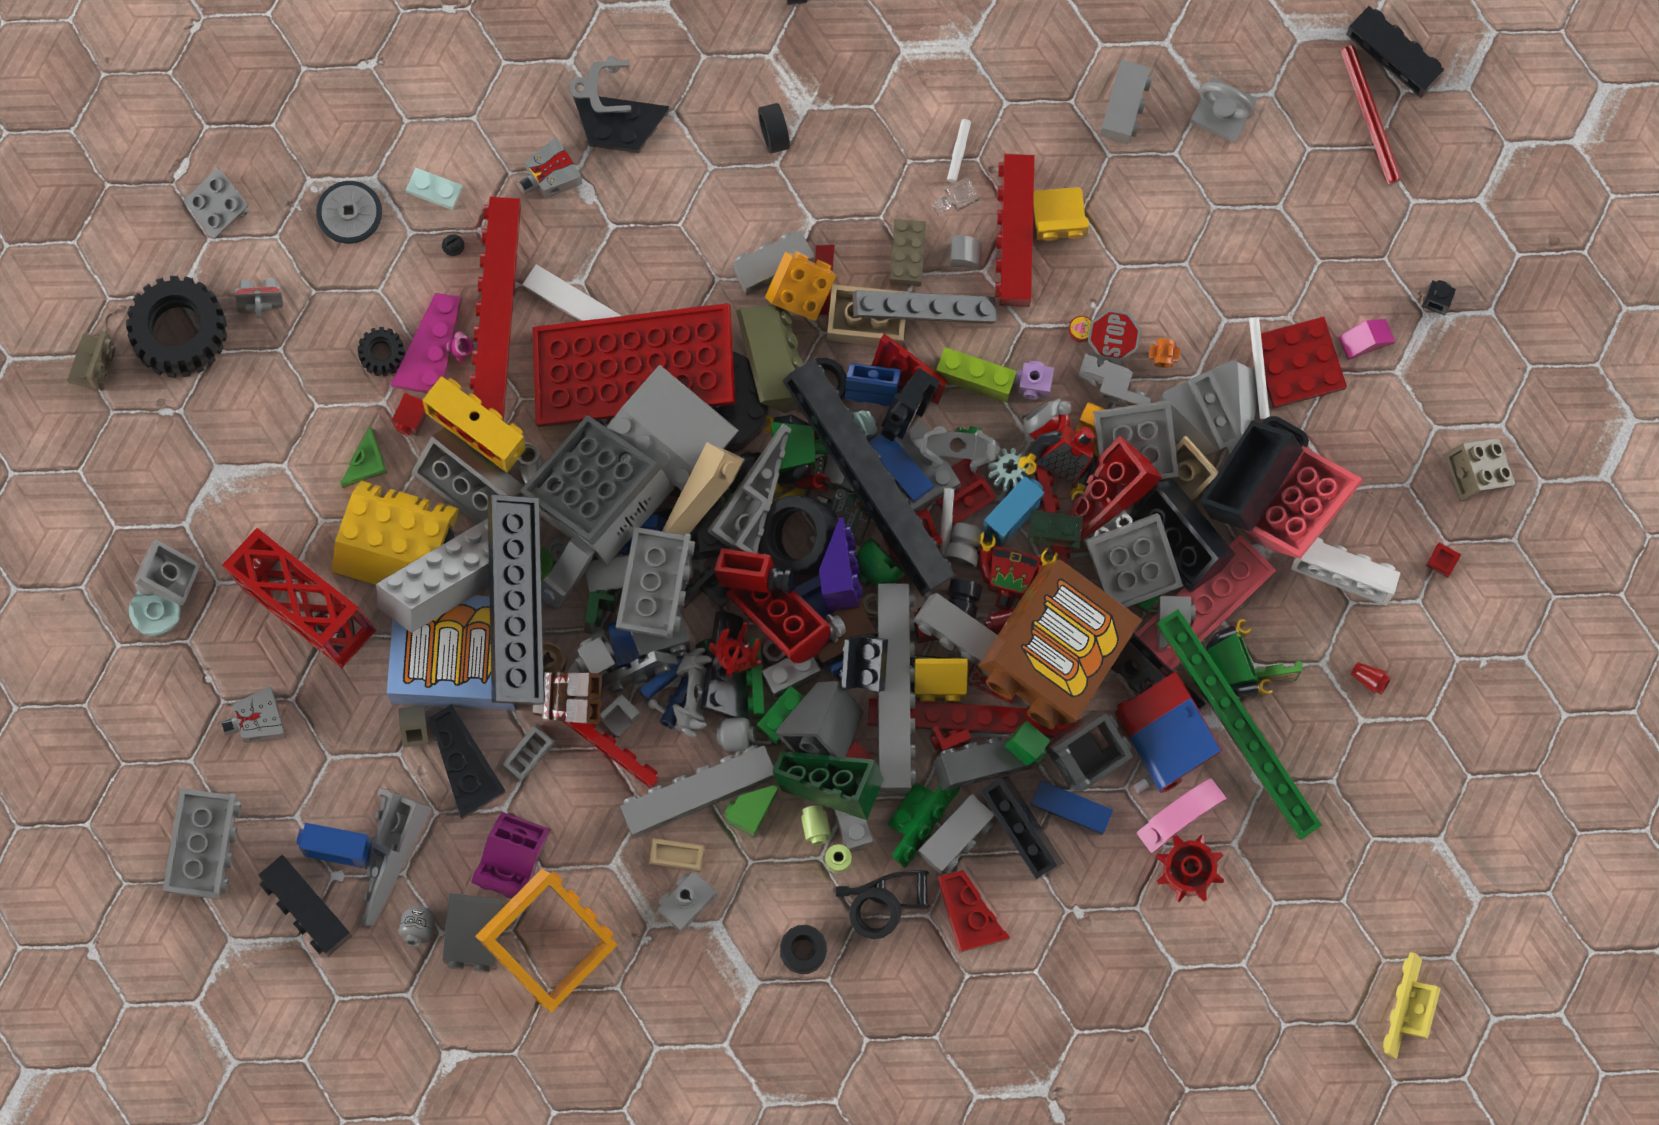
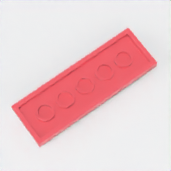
M1241 534L1229 545L1236 555L1220 573L1193 592L1189 593L1184 587L1175 596L1191 597V605L1196 606L1195 620H1191L1190 627L1201 643L1277 571ZM1155 614L1135 635L1173 670L1181 662L1170 645L1163 652H1157V614Z

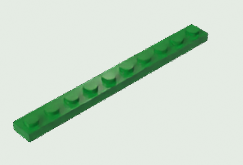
M1176 609L1157 622L1156 626L1297 838L1302 840L1321 827V822L1180 610Z

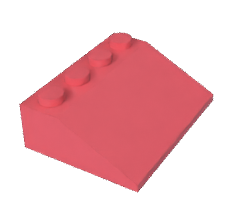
M1302 446L1303 452L1253 531L1245 530L1251 540L1265 548L1299 559L1303 557L1363 482L1359 476Z

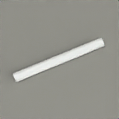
M1250 318L1249 324L1260 420L1270 417L1260 321L1259 318Z

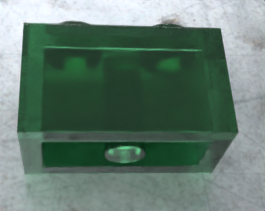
M1032 510L1028 542L1080 548L1083 516Z

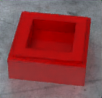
M1439 542L1426 566L1449 578L1461 554Z

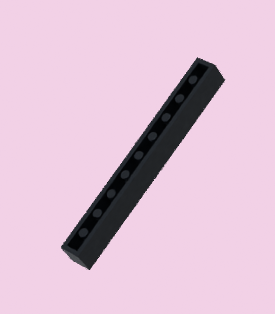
M813 359L792 371L782 380L920 594L924 596L953 577L955 574L952 571L950 562L942 556L938 550L937 542L925 530L922 519L910 507L909 499L905 494L901 493L896 485L894 476L882 464L881 456L877 451L873 450L868 442L866 433L856 424L852 411L845 407L840 399L838 390L830 384L824 368Z

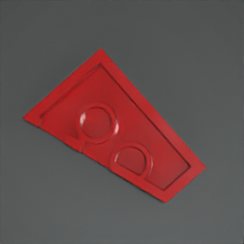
M964 870L945 874L937 878L959 953L1010 939L1007 932L1003 931L996 921V916L987 908L981 899L980 893Z

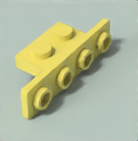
M1410 952L1408 959L1404 961L1402 984L1398 985L1396 991V1007L1390 1014L1389 1034H1386L1383 1042L1384 1052L1395 1059L1398 1057L1403 1034L1428 1039L1440 993L1438 986L1417 982L1422 958L1413 952Z

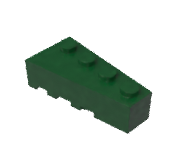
M781 751L772 771L781 791L864 820L868 819L884 780L876 761L873 759Z

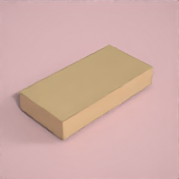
M653 838L649 865L701 872L704 845Z

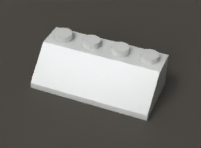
M1319 537L1301 559L1294 558L1291 566L1293 571L1387 606L1393 597L1400 576V572L1395 571V567L1386 563L1379 565L1372 562L1371 558L1366 555H1353L1340 545H1327Z

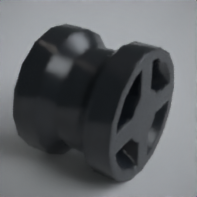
M772 566L768 577L769 591L776 592L777 590H782L786 594H791L796 580L795 569L787 568L783 570L779 566Z

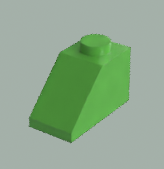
M772 785L740 795L735 802L731 800L724 813L727 815L726 823L754 837L778 793V787Z

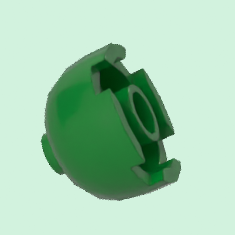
M872 538L868 539L858 550L856 556L860 571L857 574L858 578L866 586L870 583L878 587V584L897 583L905 575L904 571L890 555L888 556L884 550L880 549L881 546Z

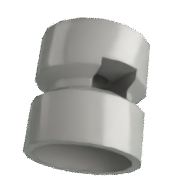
M956 523L951 535V539L954 542L948 544L944 558L960 567L976 568L979 559L977 550L982 547L980 535L984 532L983 540L985 541L987 533L973 525Z

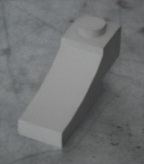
M577 535L569 541L558 562L541 584V598L556 610L569 599L575 585L583 578L595 553V550Z

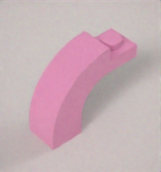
M1210 778L1167 806L1136 833L1148 850L1153 853L1187 826L1210 813L1227 798L1213 779Z

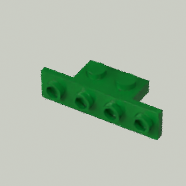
M918 783L912 786L910 792H908L887 823L890 829L904 836L892 854V857L900 866L906 868L915 858L917 851L930 836L931 830L937 821L944 815L952 799L957 796L960 787L942 791L941 785H939L934 792Z

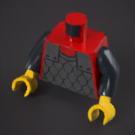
M1063 426L1059 430L1042 433L1028 451L1029 456L1019 459L1018 466L1023 469L1029 463L1025 472L1031 475L1035 472L1036 464L1073 486L1077 483V488H1073L1069 493V497L1073 501L1077 493H1081L1082 496L1085 487L1089 484L1087 480L1090 474L1093 475L1095 471L1096 455L1093 452L1094 443L1091 441L1095 437L1094 432L1086 426L1079 432L1069 426Z

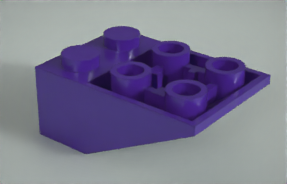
M843 517L838 520L819 569L822 595L829 612L859 607L858 598H863L861 583L857 575L859 574V565L854 552L856 550L855 537L852 534L851 525L846 526Z

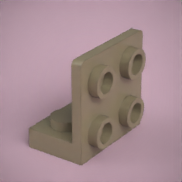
M102 329L99 338L83 333L67 380L70 384L95 391L99 390L100 384L104 385L108 370L105 369L108 360H113L116 349L107 330Z
M1499 438L1462 443L1444 454L1460 501H1467L1483 491L1508 488L1515 485Z

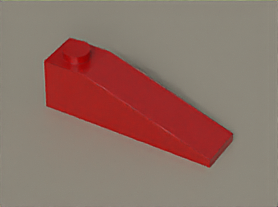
M1119 436L1101 454L1098 460L1100 462L1094 475L1090 474L1087 480L1089 484L1082 496L1077 498L1064 521V526L1077 543L1083 541L1145 496L1162 479V476L1150 460L1122 436Z

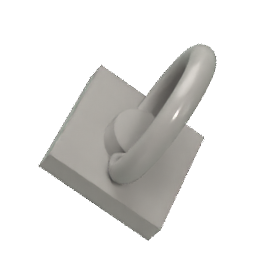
M1212 77L1210 82L1203 83L1199 88L1201 100L1190 123L1235 144L1247 119L1254 115V105L1257 98Z

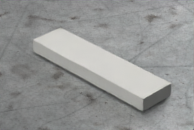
M537 264L522 284L523 288L578 321L621 316Z

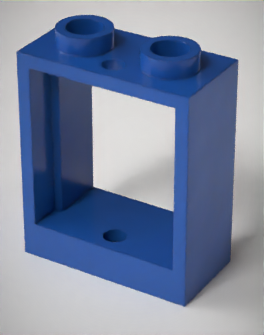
M305 823L304 829H299L297 844L304 857L366 869L371 848L370 839L366 834Z

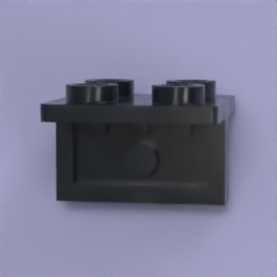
M877 633L845 638L843 645V669L841 671L842 689L862 688L877 692L885 691L888 639L878 638Z

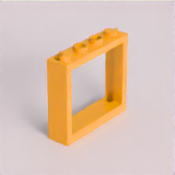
M541 869L475 937L546 1010L552 1013L618 944L612 939L614 933L606 925L603 924L600 927L595 921L598 918L597 915L587 906L584 909L578 903L581 900L579 896L570 888L566 891L561 884L564 881L554 871L549 873ZM548 885L601 940L549 995L495 940Z

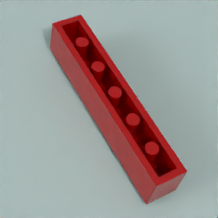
M1004 154L1003 162L998 163V177H1003L1002 186H998L997 201H1002V210H997V225H1001V234H997L996 249H1001V258H996L995 272L1000 273V282L995 283V297H999V306L1030 307L1035 155Z

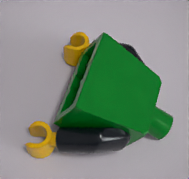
M767 415L765 421L769 422L770 425L762 428L764 431L772 434V438L781 425L785 424L791 428V433L788 435L785 446V455L780 464L779 477L774 494L781 493L784 487L796 483L809 474L811 469L815 467V455L829 454L822 441L814 439L813 427L794 415L778 416L775 419Z
M1241 619L1235 627L1230 626L1216 632L1206 645V651L1235 695L1238 697L1257 694L1267 696L1272 693L1273 690L1265 691L1263 689V684L1271 682L1269 679H1264L1258 684L1256 683V681H1259V678L1243 639L1248 636L1251 629L1247 631L1240 629V626L1244 625L1246 620Z

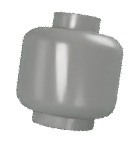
M726 718L717 728L718 744L728 752L745 751L757 738L756 728L751 726L747 718Z

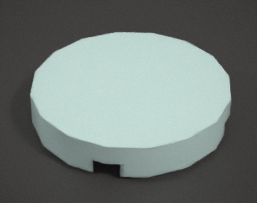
M138 591L129 605V617L134 627L144 635L151 637L164 636L171 632L180 620L181 605L156 594L147 596Z

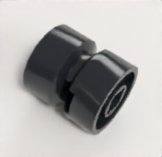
M953 578L950 580L947 593L951 597L948 601L976 619L978 607L975 603L980 601L983 586L970 580Z

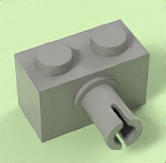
M695 871L690 875L685 873L676 883L678 888L672 894L667 892L658 902L660 905L658 913L680 934L717 896V892Z

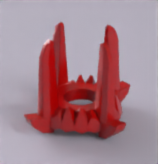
M747 622L742 626L737 639L729 638L727 640L729 629H725L722 631L716 645L711 642L709 644L710 651L716 655L720 665L727 669L726 675L731 676L733 672H741L749 667L760 666L762 663L761 659H757L760 641L756 639L753 648L750 647L749 643L743 642ZM734 649L735 652H734L733 656L731 657V656L729 655V652H728V651ZM739 652L742 654L741 658H738Z

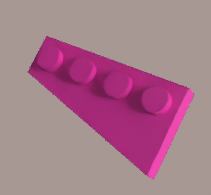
M440 293L434 294L397 370L391 387L428 393L441 376L445 378L450 352L446 350V343L453 340L461 302L460 297Z

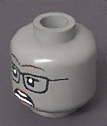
M414 905L410 909L403 911L398 933L405 939L406 944L420 946L421 943L430 941L435 924V918L431 914L430 909Z

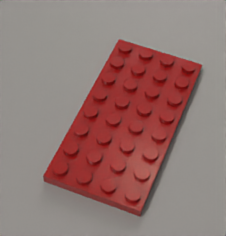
M729 303L532 327L535 425L538 427L578 423L587 415L594 420L614 418L659 365L710 407L735 404L732 321Z

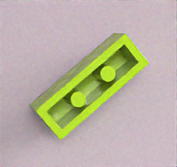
M944 347L936 370L938 374L948 380L947 383L1004 402L1008 401L1017 373L1015 370Z

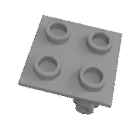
M219 167L184 200L213 239L238 216L242 218L249 213L247 209L249 205Z

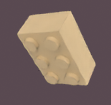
M832 284L827 342L878 347L883 333H885L903 347L905 320L854 317L852 292L856 290L903 291Z

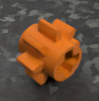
M1159 338L1156 344H1151L1149 359H1154V365L1157 367L1171 368L1173 367V362L1178 363L1181 348L1175 347L1176 342L1172 339Z

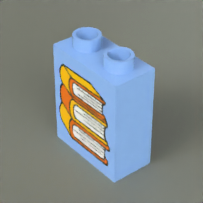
M473 596L413 633L392 619L387 695L391 704L442 707L452 704L453 707L515 711V704L492 703L490 597Z

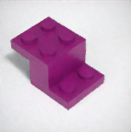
M501 812L487 837L481 861L473 874L471 883L478 885L482 889L492 890L512 899L533 878L541 850L548 839L551 829Z

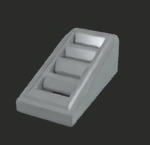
M535 724L502 765L523 781L557 740L540 725ZM536 734L546 742L544 746L533 738ZM531 743L539 750L538 754L534 753L526 745ZM524 751L533 760L529 762L519 753ZM515 758L526 767L524 771L512 762Z

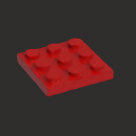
M1325 316L1261 333L1266 386L1273 409L1347 388Z

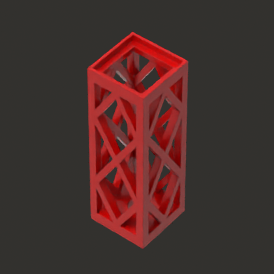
M258 528L222 564L223 568L243 591L341 669L377 631L357 605ZM278 561L281 563L283 571L271 570ZM269 578L285 579L286 583L270 582ZM292 579L297 580L298 584H293ZM272 590L288 591L291 603L276 601ZM295 592H300L303 604H298ZM307 592L320 593L325 597L327 605L310 604ZM300 611L305 612L306 617L301 616ZM312 612L329 613L330 618L313 617ZM350 618L362 626L355 636H353ZM315 625H323L328 627L321 635H319L317 633ZM344 625L347 638H332ZM331 645L344 646V648L337 653Z

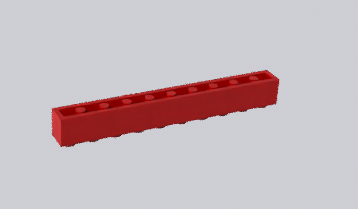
M490 196L489 205H484V220H488L487 229H482V244H486L485 253L480 254V268H484L483 277L478 278V292H482L481 301L476 302V316H479L480 320L479 326H474V341H478L477 350L472 351V365H476L475 374L470 375V390H474L473 394L482 401L481 405L484 408L496 410L503 417L501 420L504 421L521 201L520 198Z

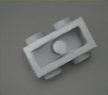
M591 637L579 645L580 648L577 649L578 658L575 660L580 673L602 674L603 677L616 670L615 658L613 656L615 654L607 641L603 643L600 637L595 640Z

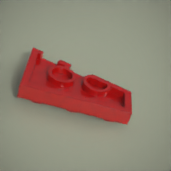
M883 333L871 366L901 370L900 389H903L915 372L921 368L941 381L931 402L939 404L948 380Z

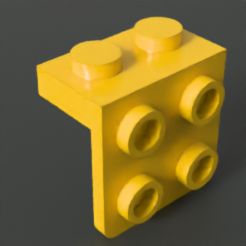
M1081 188L1034 191L1033 209L1037 240L1080 239L1087 236L1089 222L1088 218H1085L1083 191Z

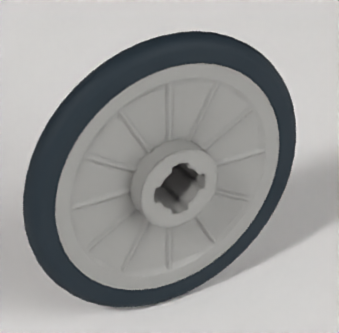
M342 181L330 186L321 195L316 208V218L319 227L330 239L339 243L353 244L364 241L377 230L382 218V205L375 191L366 184L358 181ZM354 209V214L345 215V210Z

